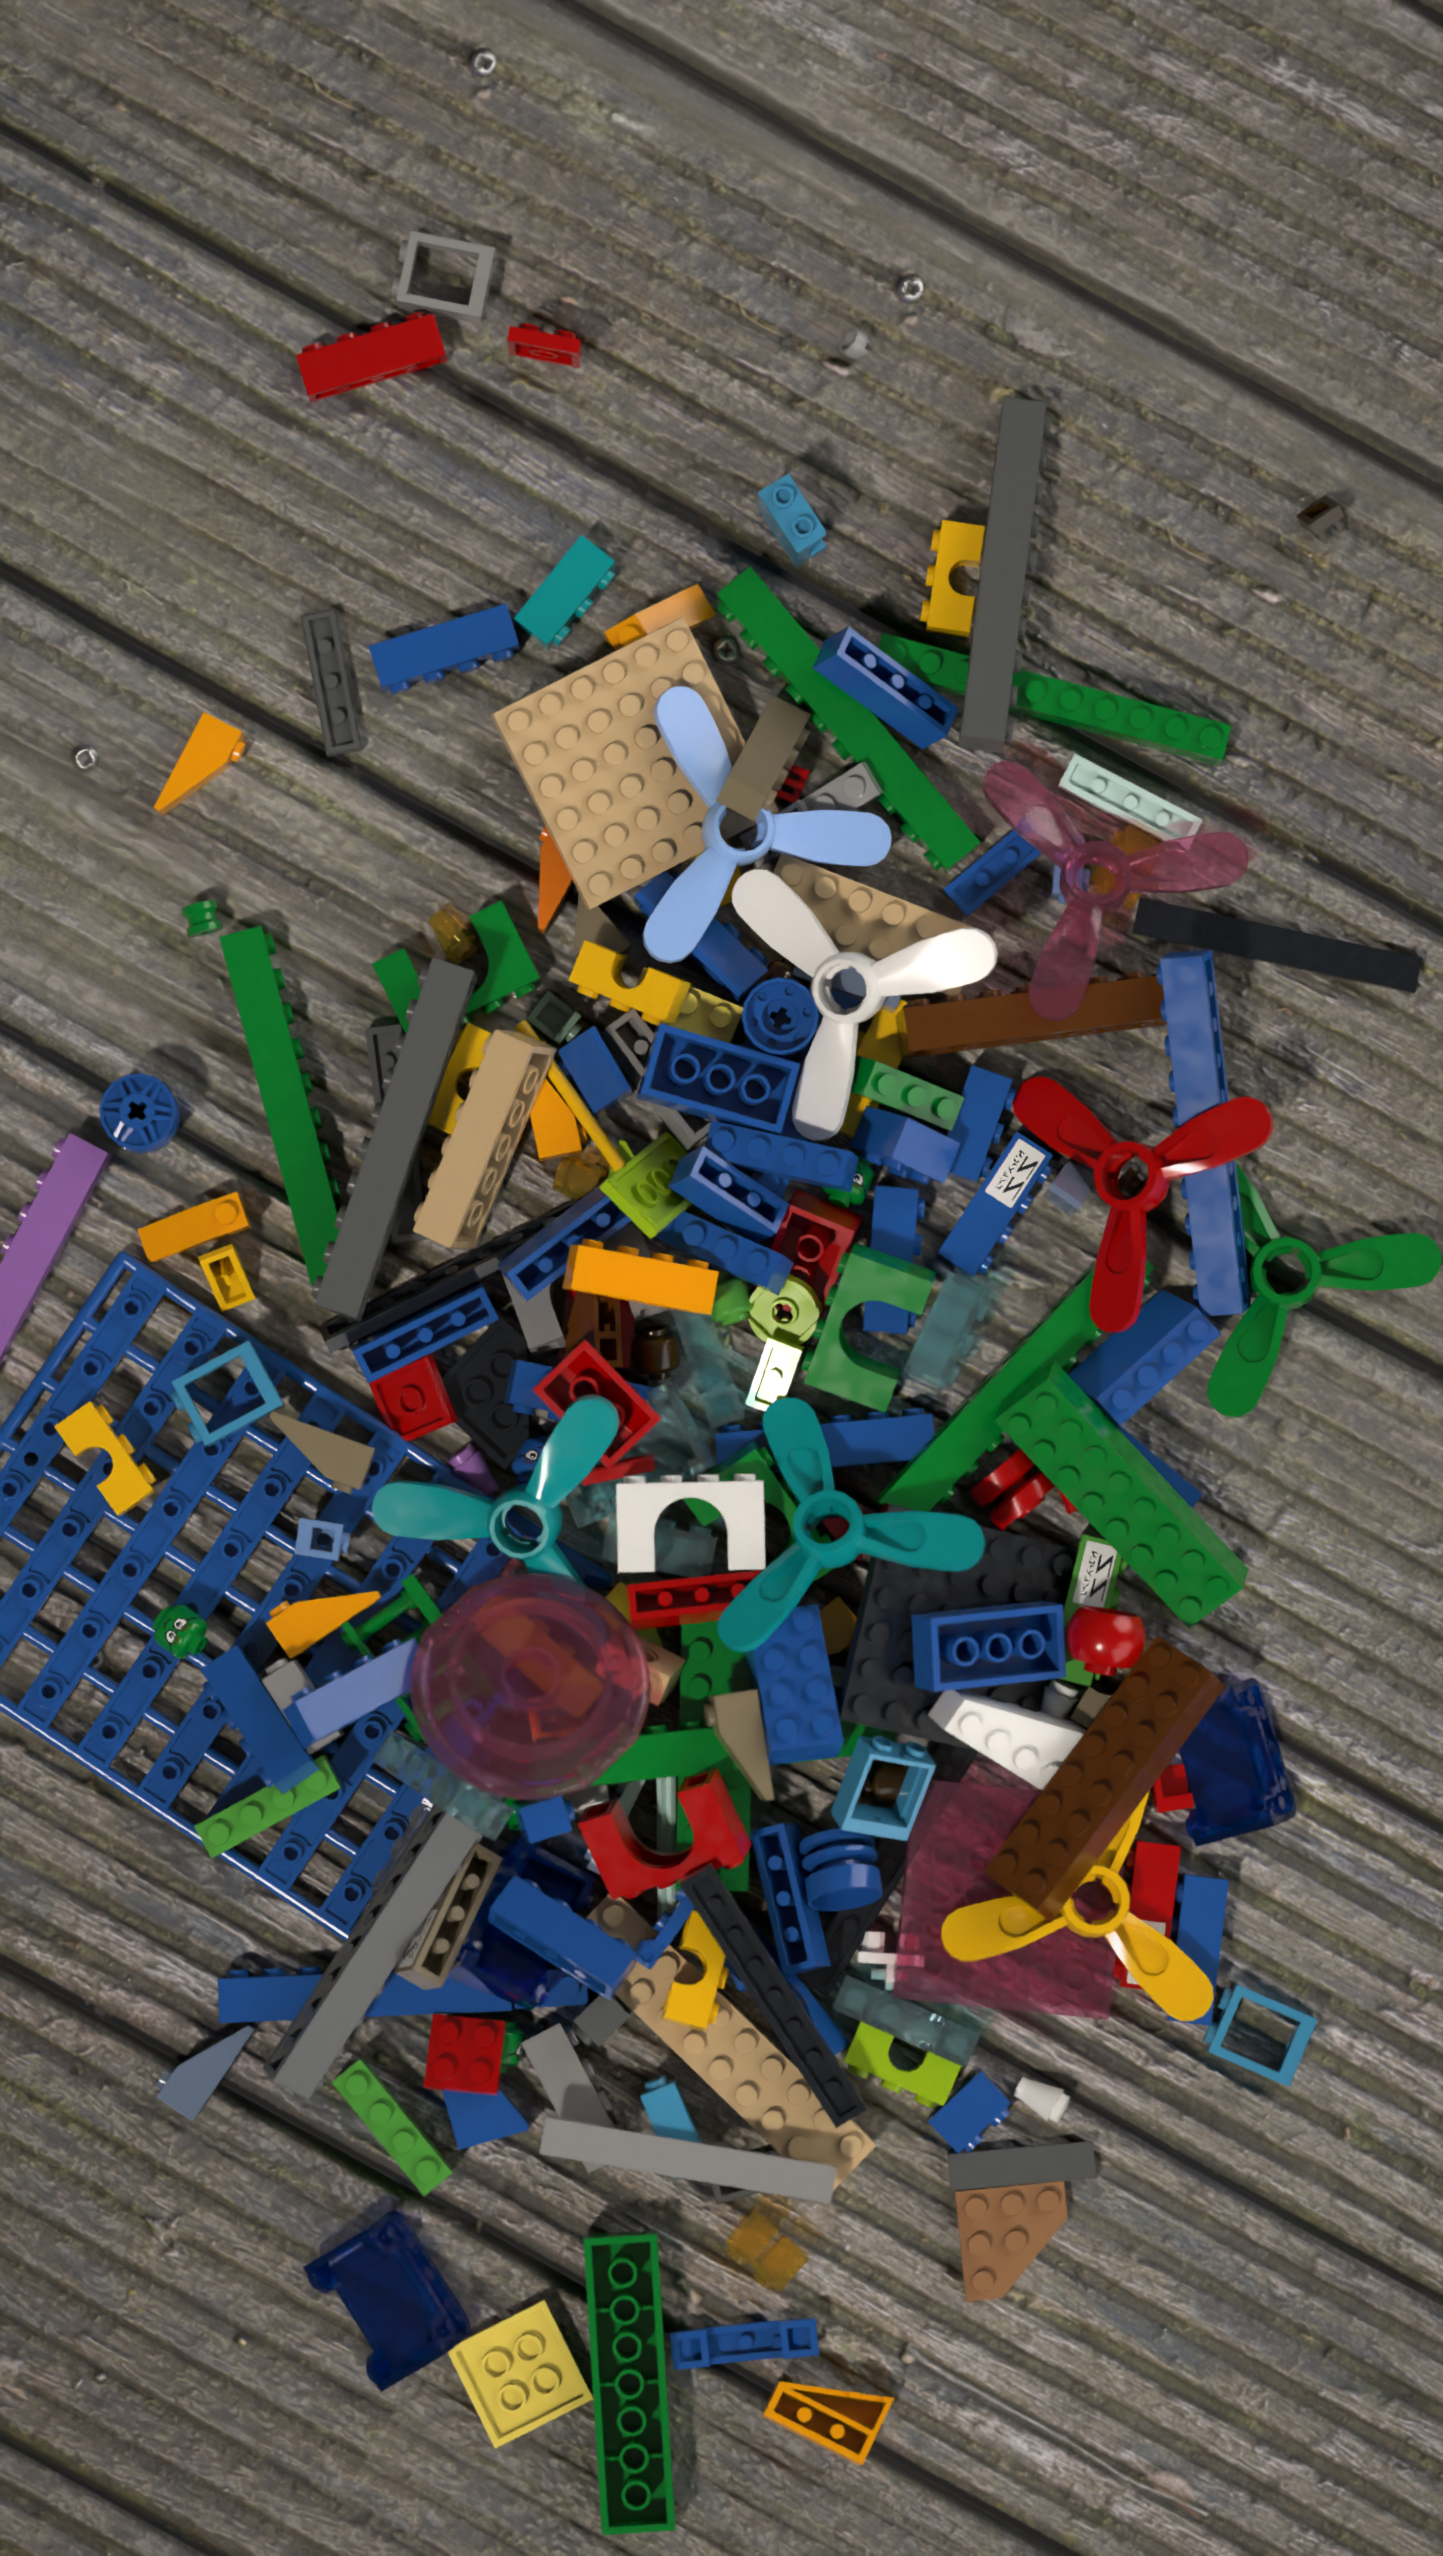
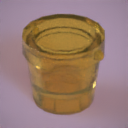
M564 1156L555 1174L553 1191L578 1202L606 1180L608 1165L598 1161L590 1162Z

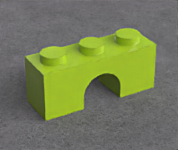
M860 2019L843 2057V2062L849 2064L847 2071L867 2079L869 2073L882 2078L881 2086L899 2094L902 2088L916 2094L914 2097L916 2102L934 2109L936 2103L944 2106L960 2071L961 2064L926 2049L923 2059L916 2067L906 2070L894 2066L889 2059V2048L894 2039V2034Z

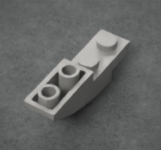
M861 762L802 800H797L777 814L814 810L858 811L857 809L883 794V791L866 762ZM757 826L739 837L747 851L752 850L750 845L756 839ZM769 850L754 864L757 868H760L780 857L781 853Z

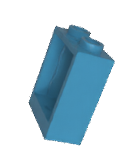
M249 1340L172 1381L175 1390L170 1392L178 1410H187L192 1420L191 1423L187 1424V1427L197 1444L203 1441L206 1447L216 1444L270 1415L272 1411L275 1412L285 1406L252 1342ZM241 1357L266 1404L210 1433L185 1386Z
M859 1736L830 1812L841 1830L907 1841L936 1764L927 1749L919 1743L907 1742L902 1744L892 1742L883 1736H874L873 1738ZM873 1759L909 1766L893 1809L857 1803Z
M1234 1983L1231 1989L1225 1987L1217 2005V2008L1222 2009L1217 2023L1211 2022V2026H1208L1203 2041L1208 2043L1205 2050L1289 2087L1318 2019ZM1241 1997L1297 2020L1276 2071L1220 2047Z
M664 2074L645 2082L644 2086L646 2089L641 2091L640 2097L655 2134L702 2143L675 2077L667 2080Z

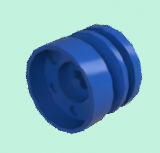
M775 978L763 981L750 992L744 1002L742 1021L746 1036L756 1049L765 1054L781 1058L798 1054L809 1046L817 1033L819 1014L814 998L806 987L794 980ZM783 1009L787 1011L786 1017L791 1022L789 1025L783 1024L781 1029L775 1027V1021L770 1017L772 1013L779 1014L780 1010Z
M141 1073L125 1075L114 1081L103 1094L99 1108L101 1124L107 1135L125 1150L137 1154L155 1153L167 1146L177 1134L181 1121L180 1107L172 1091L155 1077ZM136 1104L139 1107L147 1106L143 1111L146 1117L142 1121L137 1117L131 1120L134 1114L131 1108Z
M837 1828L815 1833L799 1842L800 1856L804 1858L801 1864L802 1870L811 1874L804 1882L808 1907L819 1911L850 1910L876 1902L883 1896L880 1869L871 1865L877 1860V1850L873 1848L875 1845L874 1835Z

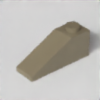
M271 1412L269 1418L326 1478L333 1480L332 1488L348 1494H352L354 1488L362 1491L376 1453L375 1448L279 1413Z
M757 1689L708 1696L709 1704L704 1705L707 1726H713L714 1734L760 1800H773L774 1795Z

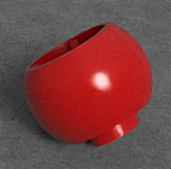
M1080 1606L1072 1615L1066 1634V1642L1071 1657L1085 1662V1671L1109 1676H1116L1117 1668H1132L1140 1659L1146 1640L1145 1628L1140 1616L1129 1612L1095 1606Z

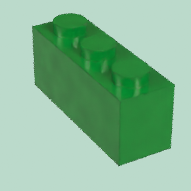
M858 1055L855 1057L852 1093L930 1125L952 1131L965 1097L878 1061Z

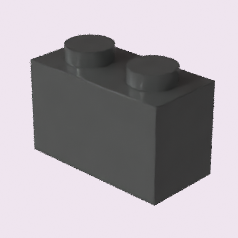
M597 1994L574 2017L573 2021L577 2026L573 2031L586 2045L589 2046L594 2042L600 2047L631 2016V2011L615 1995L609 2001L600 1994Z

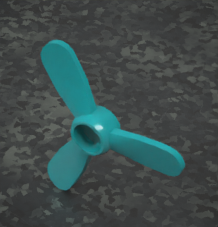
M587 1395L576 1399L569 1405L546 1441L529 1483L509 1488L496 1500L450 1486L399 1480L389 1482L377 1491L372 1503L374 1521L382 1531L400 1537L430 1540L490 1537L500 1552L510 1558L524 1560L540 1607L558 1643L563 1640L578 1654L574 1659L578 1662L590 1663L596 1661L601 1657L606 1643L611 1639L609 1627L587 1586L555 1541L561 1532L563 1513L559 1503L591 1472L616 1436L620 1423L618 1411L610 1401L601 1396ZM513 1505L526 1506L535 1511L539 1516L543 1529L537 1539L522 1538L509 1527L506 1516Z
M797 1398L776 1400L766 1408L763 1414V1430L781 1475L800 1503L793 1517V1534L796 1542L758 1574L723 1611L717 1623L718 1635L725 1646L733 1651L747 1652L756 1649L772 1635L795 1608L822 1567H842L853 1562L861 1553L911 1567L953 1572L968 1570L980 1561L984 1553L985 1539L982 1529L970 1518L946 1513L905 1511L863 1515L860 1507L845 1493L835 1491L829 1450L814 1410L807 1402ZM841 1517L849 1522L850 1528L841 1539L833 1543L820 1544L812 1539L811 1533L820 1522L828 1518Z

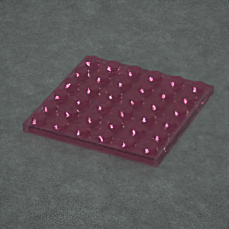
M930 1780L907 1841L891 1997L1108 2020L1115 1952L1104 1936L1098 1938L1082 1937L1070 1931L1067 1926H1064L1022 1948L975 1962H961L951 1957L944 1949L941 1941V1928L949 1914L958 1908L1013 1896L995 1883L983 1871L1042 1791ZM1125 1860L1118 1873L1122 1879L1124 1873ZM1096 1877L1095 1881L1085 1882L1080 1885L1071 1896V1899L1074 1900L1076 1911L1085 1919L1084 1922L1090 1925L1092 1921L1101 1920L1111 1910H1115L1112 1894L1102 1884V1880Z

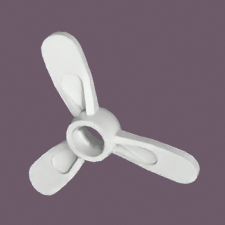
M754 869L744 873L736 881L732 890V903L737 914L771 948L813 977L811 995L823 1018L804 1061L792 1107V1121L796 1130L803 1137L810 1140H828L836 1135L843 1125L854 1078L858 1023L869 1020L879 1011L886 996L933 993L976 982L990 974L997 962V949L992 938L986 932L971 927L956 929L920 940L878 962L858 952L839 953L812 910L778 875L768 870ZM852 966L865 980L866 997L858 1006L845 1010L835 1002L832 996L831 980L837 972Z

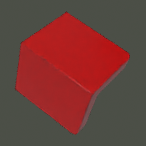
M1183 1764L1167 1766L1151 1787L1154 1812L1161 1813L1193 1808V1795L1188 1791L1185 1766Z

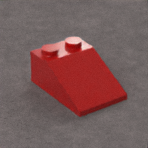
M796 1189L788 1202L789 1206L775 1235L771 1250L782 1254L794 1263L789 1274L805 1281L815 1291L818 1300L822 1304L823 1310L820 1317H823L827 1307L824 1304L831 1284L836 1285L841 1274L836 1272L843 1251L850 1252L863 1216ZM777 1304L778 1308L791 1313V1307L787 1304Z

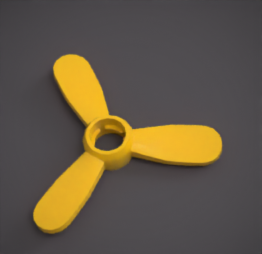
M1149 1791L1080 1884L1095 1881V1877L1102 1880V1884L1109 1889L1112 1894L1113 1903H1115V1910H1111L1106 1917L1101 1920L1092 1921L1091 1925L1085 1923V1919L1078 1914L1074 1907V1900L1070 1897L1051 1923L1015 1896H1008L958 1908L947 1916L941 1928V1941L948 1954L961 1962H975L1022 1948L1067 1926L1070 1931L1082 1937L1098 1938L1104 1936L1134 1980L1169 2016L1179 2021H1194L1204 2016L1210 2009L1214 1999L1213 1986L1203 1971L1171 1940L1129 1912L1130 1894L1125 1881L1118 1873L1140 1827Z

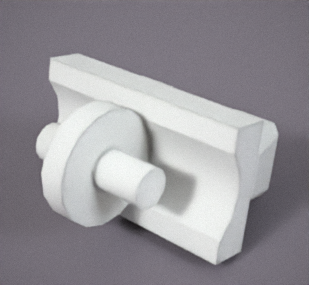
M865 1931L862 1949L857 1950L858 1963L886 1964L885 1969H871V1979L885 1980V1990L892 1991L893 1980L907 1981L908 1970H895L894 1965L924 1967V1955L920 1954L919 1934L899 1933L898 1952H884L885 1932Z

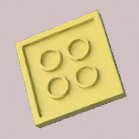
M545 2299L446 2349L495 2449L593 2400V2395Z

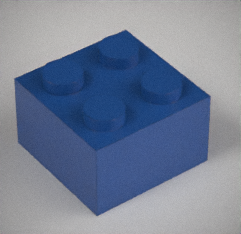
M866 1106L850 1146L863 1152L861 1159L877 1166L882 1164L888 1167L887 1171L898 1177L910 1178L928 1185L930 1180L945 1183L961 1143L908 1117Z

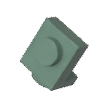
M549 991L526 1018L530 1024L560 1047L565 1041L569 1043L574 1040L583 1029V1026L579 1024L583 1019L582 1015L572 1010Z

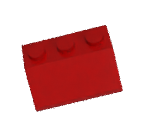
M586 1339L563 1357L532 1389L560 1419L569 1405L582 1396H601L614 1405L618 1411L620 1423L616 1436L600 1458V1461L608 1469L662 1419Z

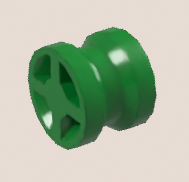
M216 900L194 903L181 909L183 917L188 920L187 934L189 938L208 935L223 929L221 921L216 918L215 914L218 908Z

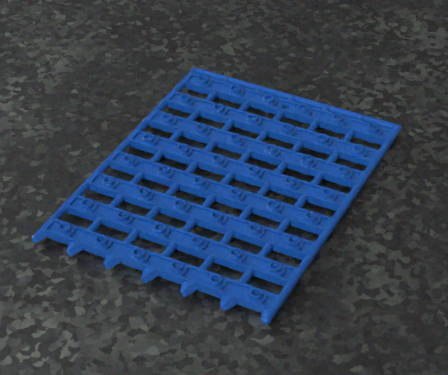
M121 1251L115 1256L0 1427V1453L4 1449L11 1454L0 1471V1539L3 1536L31 1555L0 1601V1669L22 1637L51 1656L19 1705L0 1693V1711L205 1847L194 1827L197 1824L170 1807L202 1758L232 1777L204 1821L267 1787V1785L257 1772V1769L262 1766L256 1756L252 1759L246 1756L242 1764L239 1765L211 1746L226 1724L220 1714L225 1708L220 1700L213 1702L205 1689L180 1725L150 1706L181 1661V1659L174 1657L155 1641V1630L153 1629L155 1620L131 1605L162 1557L164 1556L192 1575L172 1607L182 1604L186 1605L207 1622L224 1596L252 1615V1618L232 1648L237 1645L247 1655L259 1674L279 1644L266 1624L267 1621L272 1619L269 1612L285 1601H288L290 1606L295 1602L308 1601L324 1576L350 1594L379 1591L383 1598L349 1620L354 1629L396 1600L404 1588L401 1581L414 1573L424 1556L455 1575L436 1605L458 1636L485 1596L490 1599L496 1591L502 1597L506 1594L505 1591L494 1585V1582L510 1560V1557L500 1552L490 1537L479 1538L465 1561L461 1563L434 1545L435 1540L393 1536L363 1583H360L333 1565L335 1560L294 1554L296 1539L272 1523L304 1475L333 1494V1497L317 1520L344 1524V1532L351 1533V1535L364 1516L374 1521L372 1513L373 1499L377 1491L385 1486L405 1455L434 1474L429 1482L431 1484L454 1487L496 1500V1498L490 1494L487 1496L454 1474L450 1467L411 1441H405L401 1437L402 1435L129 1253ZM127 1269L133 1275L101 1322L92 1316L123 1270ZM166 1295L193 1313V1315L162 1362L134 1345L133 1341L163 1296ZM86 1329L92 1333V1336L62 1381L59 1382L52 1376L82 1331ZM224 1335L239 1345L249 1340L252 1342L275 1387L278 1386L284 1375H286L314 1394L298 1417V1421L333 1433L346 1415L374 1434L367 1446L375 1448L376 1453L362 1491L354 1488L352 1494H348L332 1488L333 1480L326 1478L287 1436L281 1443L254 1424L243 1428L210 1447H206L203 1441L198 1444L195 1441L180 1463L152 1444L177 1407L170 1395V1392L175 1390L172 1381L205 1364ZM124 1355L153 1375L121 1423L114 1419L110 1426L117 1436L124 1433L136 1451L131 1456L137 1464L145 1456L172 1474V1477L141 1523L126 1513L122 1516H117L97 1488L98 1484L109 1477L113 1469L112 1457L105 1449H102L80 1483L51 1464L65 1444V1441L54 1426L89 1401H94ZM246 1366L222 1402L193 1383L185 1386L192 1400L213 1414L206 1424L210 1433L266 1404ZM43 1389H45L52 1395L19 1443L12 1438V1435ZM245 1435L272 1453L273 1456L240 1503L212 1483ZM30 1452H34L38 1456V1462L34 1466H28L25 1463V1456ZM44 1476L72 1496L41 1542L38 1543L11 1525V1523L40 1479ZM203 1496H205L233 1516L203 1561L199 1563L172 1545V1542ZM513 1509L508 1511L506 1519L509 1527L515 1534L522 1538L527 1536L532 1540L538 1538L542 1532L540 1527ZM104 1516L132 1536L99 1584L72 1566L71 1563ZM327 1533L320 1534L317 1540L318 1544L321 1547L329 1546L331 1537ZM265 1536L292 1554L293 1557L260 1604L233 1586L232 1583ZM558 1539L555 1541L585 1584L598 1588H606L611 1584L612 1577L609 1573ZM63 1576L90 1594L91 1597L60 1644H58L30 1624ZM533 1588L525 1602L521 1603L523 1608L519 1612L529 1621L536 1616L551 1630L546 1636L558 1645L559 1643L540 1607ZM405 1612L392 1620V1622L410 1634L423 1626L422 1623ZM124 1617L152 1637L119 1685L92 1667L91 1663L121 1618ZM342 1626L327 1635L322 1644L317 1642L305 1650L313 1657L304 1671L316 1690L323 1687L321 1680L338 1670H340L342 1675L353 1671L350 1665L354 1663L360 1654L359 1650L352 1653L340 1635L345 1632ZM368 1637L366 1640H364V1643H365V1644L368 1642V1640L370 1639V1637ZM431 1637L419 1646L429 1665L444 1655L442 1652L447 1649V1646L440 1637L434 1640ZM494 1648L483 1664L477 1661L499 1693L488 1701H485L482 1696L478 1699L471 1698L450 1713L443 1725L438 1722L427 1731L434 1737V1740L431 1741L402 1786L372 1765L404 1717L408 1718L394 1700L359 1719L342 1745L332 1741L321 1749L333 1757L330 1763L343 1786L342 1788L291 1815L292 1820L261 1866H258L233 1848L223 1852L218 1857L345 1941L356 1925V1920L378 1887L382 1885L460 1762L464 1760L479 1770H485L491 1765L492 1757L478 1737L499 1705L502 1704L519 1710L526 1709L527 1706L531 1705L532 1695L518 1678L521 1672ZM203 1652L196 1656L191 1654L185 1658L200 1669L214 1661ZM81 1678H84L111 1696V1698L81 1743L77 1745L52 1728L50 1724ZM423 1689L406 1700L418 1718L425 1713L413 1706ZM144 1718L172 1738L141 1784L137 1785L110 1767V1765L140 1720ZM365 1778L392 1796L393 1800L363 1845L360 1846L334 1829L332 1825ZM324 1839L353 1858V1860L323 1905L319 1907L291 1887Z

